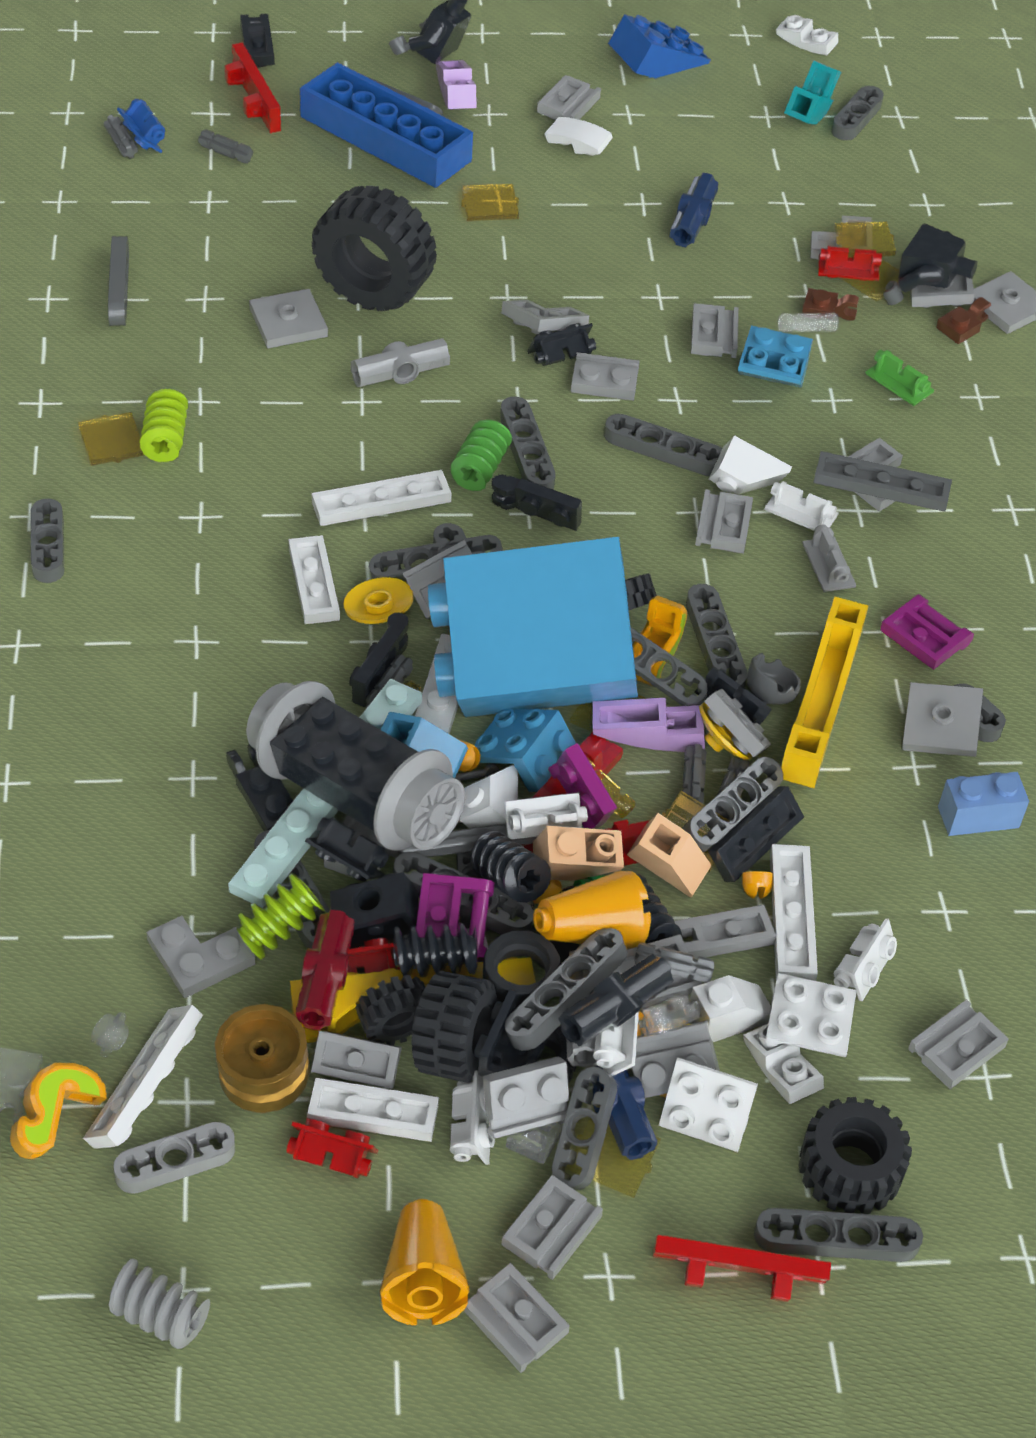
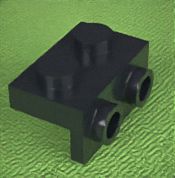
M509 989L504 1002L497 1000L489 1021L493 1026L488 1035L482 1033L478 1040L474 1057L479 1058V1076L483 1077L538 1062L549 1036L539 1046L531 1050H518L511 1045L505 1029V1022L509 1015L520 1006V1004H517L518 992Z

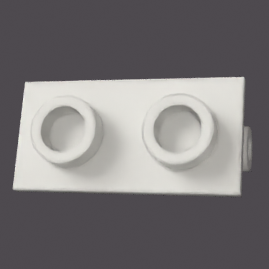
M784 481L774 483L771 489L773 496L764 507V510L813 531L822 524L831 527L839 514L836 512L837 507L832 505V501L824 500L810 493L807 499L802 497L803 490L793 487Z
M579 793L504 801L507 837L510 839L539 836L547 826L582 828V822H586L588 819L586 807H580Z
M885 919L880 927L876 924L864 926L850 947L851 954L860 957L846 954L838 968L834 971L835 985L855 988L859 1001H863L870 988L877 984L880 972L896 952L897 941L893 936L889 919Z
M639 1012L619 1027L615 1028L612 1025L596 1036L593 1057L597 1061V1065L612 1076L635 1066Z
M475 1071L473 1082L465 1083L459 1081L452 1092V1118L455 1121L466 1119V1122L451 1124L450 1152L454 1154L456 1161L466 1162L471 1159V1155H478L485 1165H489L490 1147L494 1146L495 1139L487 1133L489 1118L486 1116L483 1078L478 1075V1071Z

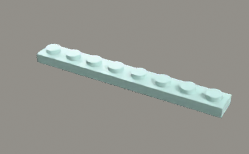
M389 679L359 718L381 730L389 712L412 715L422 702V692ZM303 788L228 883L229 893L263 908L266 905L263 895L267 893L273 896L277 890L276 885L283 883L311 845L305 842L306 838L318 837L320 832L317 830V826L323 817L332 818L338 809Z

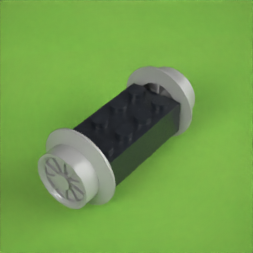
M305 681L297 685L279 683L269 688L255 703L247 722V739L251 747L256 750L260 768L270 777L276 779L287 778L374 831L379 843L390 850H402L412 845L420 850L434 848L443 842L455 828L464 808L465 790L462 783L453 777L451 762L442 752L435 749H427L420 752L414 750L335 704L333 694L329 688L317 681Z

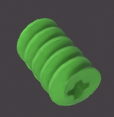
M480 420L475 423L451 463L450 471L456 483L464 489L471 491L485 489L486 483L493 477V473L498 468L507 448L512 442L510 431L503 424L494 420Z

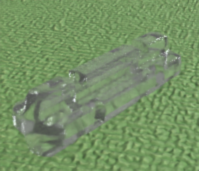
M792 313L780 314L778 317V329L780 332H792V329H795L796 332H821V329H824L825 332H835L838 330L839 325L838 314L824 313V316H821V313H796L795 317H792Z

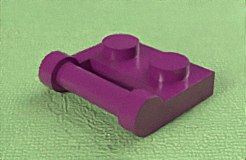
M918 594L884 619L880 631L934 670L958 650H964L973 640L974 633L966 627L962 629L929 606V601Z
M578 743L565 749L558 761L548 768L553 779L558 778L567 794L579 793L580 807L585 806L588 814L587 821L582 822L583 828H599L617 809V806Z
M423 873L416 925L419 936L424 937L427 925H432L435 935L440 936L443 924H448L452 936H455L458 931L462 893H470L473 895L469 935L473 934L476 925L478 962H484V955L487 951V948L484 946L488 903L489 897L494 894L495 883L491 880Z

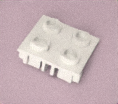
M778 973L771 1002L766 1040L846 1057L857 990Z
M677 1057L659 1126L738 1152L758 1084Z

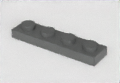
M821 451L813 483L945 512L952 479Z

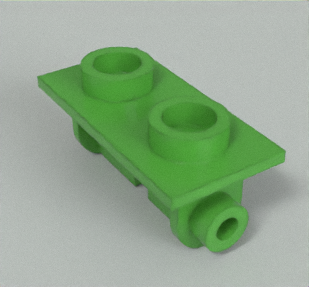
M879 350L874 357L877 364L865 373L913 406L934 392V389L930 387L931 382L928 381L927 375L920 373L910 365L902 369L904 361L893 355L889 350Z

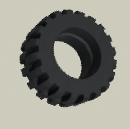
M357 186L351 188L350 191L343 192L317 221V225L312 233V252L316 255L314 259L317 268L323 272V279L326 283L330 282L334 286L333 290L339 296L343 294L348 298V302L354 305L357 303L361 304L362 308L367 310L376 308L377 311H389L390 309H398L405 303H408L433 272L437 258L435 238L430 236L431 227L427 221L424 222L421 218L422 213L417 207L412 208L408 204L409 200L405 197H397L394 195V191L387 188L379 190V186H366L365 188L364 186ZM360 236L376 244L384 252L388 261L377 257L368 250Z

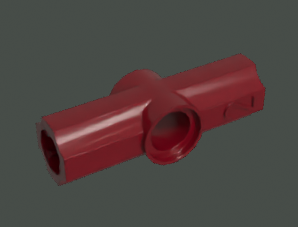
M330 910L328 913L320 915L312 949L308 948L305 954L301 980L303 985L299 993L295 1016L308 1029L321 1030V1028L331 1025L338 992L344 989L349 965L348 951L354 934V919L348 917L343 911Z

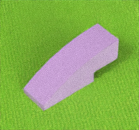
M464 60L437 62L436 70L439 85L447 108H477L476 84L472 81L471 67Z
M666 698L593 701L594 735L614 742L653 750L685 752L687 746H694L695 744L702 745V749L705 750L704 722L699 710L700 705L666 707Z

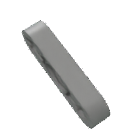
M212 1122L128 1149L119 1154L115 1159L113 1169L116 1184L122 1191L135 1194L224 1165L232 1159L235 1153L234 1133L228 1125L221 1122ZM217 1138V1141L222 1143V1148L215 1150L210 1145L209 1140ZM193 1144H197V1151H199L200 1157L194 1158ZM174 1149L182 1150L186 1153L187 1158L180 1165H168L163 1161V1157L168 1151ZM153 1157L156 1159L158 1170L153 1172V1167L150 1163V1158ZM135 1165L140 1170V1175L132 1177L127 1167Z

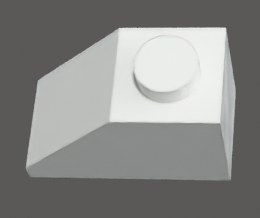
M733 436L723 447L708 480L716 483L717 487L722 491L739 495L773 485L775 482L779 483L791 471L792 466Z
M509 766L465 787V803L459 820L470 829L506 824L504 801L518 800V770L515 766Z
M728 975L692 987L687 1014L692 1024L708 1021L710 1037L713 1042L768 1024L771 1006L759 985Z

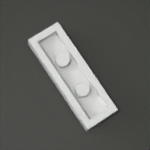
M323 535L289 539V552L305 625L339 621L340 610Z
M316 1078L307 1118L318 1120L334 1127L431 1142L439 1097Z

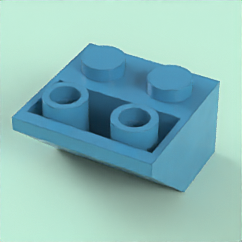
M751 326L738 366V372L741 375L802 388L813 339L768 328Z
M389 712L381 728L383 732L418 752L435 749L445 754L451 762L454 778L468 750L466 744L421 717Z

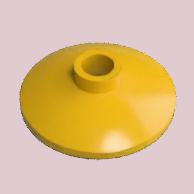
M382 577L367 580L352 588L345 596L343 605L345 613L352 620L364 624H378L387 622L388 616L392 613L399 612L404 614L411 607L414 596L410 585L396 578Z
M705 702L699 706L702 720L709 731L704 736L707 743L718 753L725 749L736 757L750 760L753 756L750 753L747 755L742 753L732 741L734 735L725 725L722 727L717 725L707 713L709 709Z

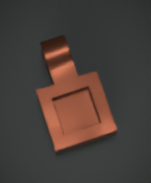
M808 288L802 317L832 322L833 317L836 316L853 321L856 318L857 309L848 307L857 308L859 297L849 294L838 299L839 293Z
M980 297L973 302L967 311L959 306L940 317L936 328L959 345L980 332L981 324L989 316L984 310L989 308L991 303L985 298Z

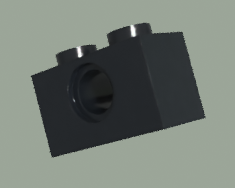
M404 872L386 874L378 879L360 884L353 883L345 888L330 891L331 910L343 911L348 917L354 919V934L349 949L365 946L364 942L373 939H393L395 927L400 928L403 936L408 935L411 926L416 927L419 910L418 891Z

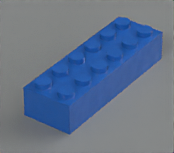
M338 62L300 87L301 118L434 188H437L472 161L473 131Z

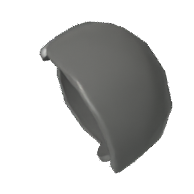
M763 653L754 656L747 674V686L750 692L762 702L767 701V704L782 705L793 701L800 691V678L796 673L783 666L780 659L767 663L764 660L765 656Z

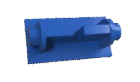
M134 99L127 111L118 107L117 110L124 119L123 125L136 135L134 140L146 150L151 147L161 153L162 149L159 147L158 142L165 137V128L156 116L152 115L153 112L146 102L141 99Z

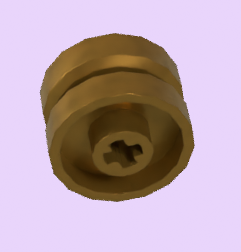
M268 1004L247 1006L230 1015L219 1028L214 1043L221 1088L231 1102L243 1110L266 1113L279 1111L296 1101L306 1088L310 1070L305 1029L295 1015L282 1007Z

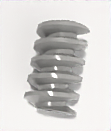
M134 1258L130 1259L119 1272L112 1287L109 1300L110 1312L115 1316L124 1315L125 1320L130 1324L139 1323L140 1328L146 1333L154 1331L155 1336L161 1341L170 1339V1344L176 1349L184 1348L202 1329L210 1309V1300L206 1299L198 1308L195 1307L198 1297L196 1291H190L182 1300L180 1298L183 1289L181 1283H175L167 1292L165 1290L168 1281L166 1275H160L151 1283L152 1268L147 1266L136 1275L138 1261Z

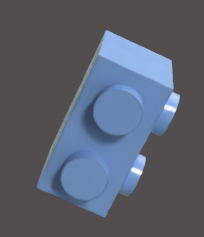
M995 772L983 776H959L954 779H947L938 809L948 836L1019 828L1029 799L1018 772Z

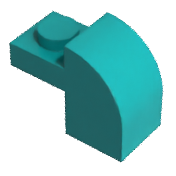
M813 60L803 87H794L784 113L808 124H818L825 117L833 103L831 96L841 71Z

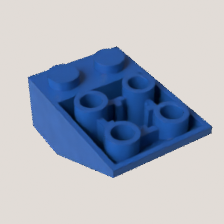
M624 14L608 42L635 73L652 78H659L706 65L711 61L703 52L704 48L697 42L692 41L689 38L690 33L680 26L671 28L658 20L653 23L641 15L632 17Z

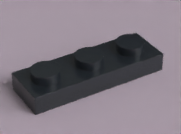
M778 786L708 850L724 882H735L742 876V872H746L771 849L772 844H776L804 818L789 786Z

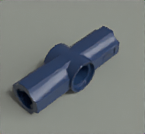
M702 173L700 176L695 177L688 193H683L680 198L676 219L670 230V238L675 241L677 246L687 247V245L693 244L701 227L706 226L708 223L712 203L719 182L713 178L712 174Z
M626 1069L613 1076L617 1084V1094L609 1119V1126L621 1155L627 1156L629 1160L640 1159L647 1153L654 1151L658 1141L644 1110L645 1094L642 1083L638 1077H630ZM599 1077L596 1083H592L593 1098L596 1092H603L605 1085L599 1082ZM594 1106V1110L598 1114L600 1108Z

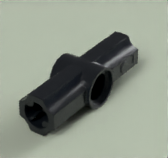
M651 954L624 973H613L599 983L590 992L589 996L578 1001L561 1014L558 1018L561 1024V1032L570 1043H575L581 1047L612 1025L615 1028L619 1027L638 1013L646 1002L670 987L674 982L671 974L672 968L663 957L659 958Z

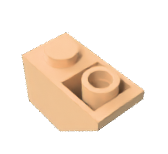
M659 813L646 824L627 854L690 898L694 895L711 867L710 862L692 836Z
M547 826L533 841V853L548 863L551 869V880L574 881L619 871L624 868L622 834L619 830Z

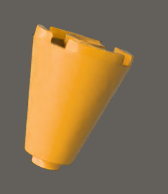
M617 871L541 900L538 908L534 911V926L547 940L583 944L598 930L613 928L622 934L626 949L638 947L639 943H645L649 935L651 915L650 912L644 913L642 900L648 899L647 891L641 879L633 871Z
M418 1199L404 1206L401 1211L380 1288L382 1307L391 1318L407 1325L417 1326V1319H432V1325L445 1323L456 1318L466 1308L469 1284L442 1207L436 1202Z

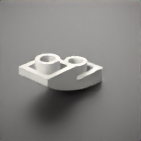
M798 15L788 16L776 29V34L787 42L817 54L828 55L838 43V32L827 31L823 28L813 29L812 19L802 18Z
M558 117L545 132L548 143L572 144L575 154H588L590 156L599 155L613 138L611 132L583 120L568 117Z
M768 1024L743 1035L744 1042L768 1080L789 1104L824 1089L823 1075L800 1054V1047L766 1040Z

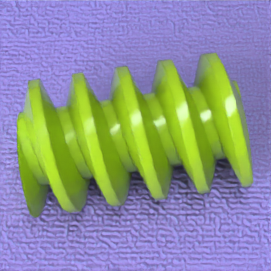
M161 389L153 392L146 401L140 448L143 454L151 460L169 462L179 457V450L183 445L184 428L186 426L185 419L187 418L188 400L179 391Z
M293 874L289 875L291 889H287L279 883L276 885L279 894L278 899L273 898L267 893L263 895L267 906L265 909L255 903L250 905L254 915L253 918L250 919L243 913L238 914L241 927L237 928V931L250 950L261 960L266 956L263 945L271 950L278 948L275 935L284 940L291 938L288 925L299 931L303 929L304 925L301 915L313 921L316 919L313 906L325 911L310 888Z

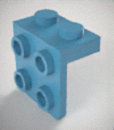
M509 708L495 715L493 722L476 740L474 746L478 748L481 754L480 763L514 764L529 792H537L552 776L548 768L558 761L565 749L576 744L559 710H513Z

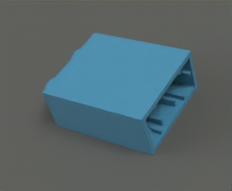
M619 537L443 558L445 582L428 584V601L433 627L450 626L452 652L434 655L435 678L439 697L456 696V700L465 717L497 714L509 708L513 710L542 709L593 703V701H610L638 697L624 564Z

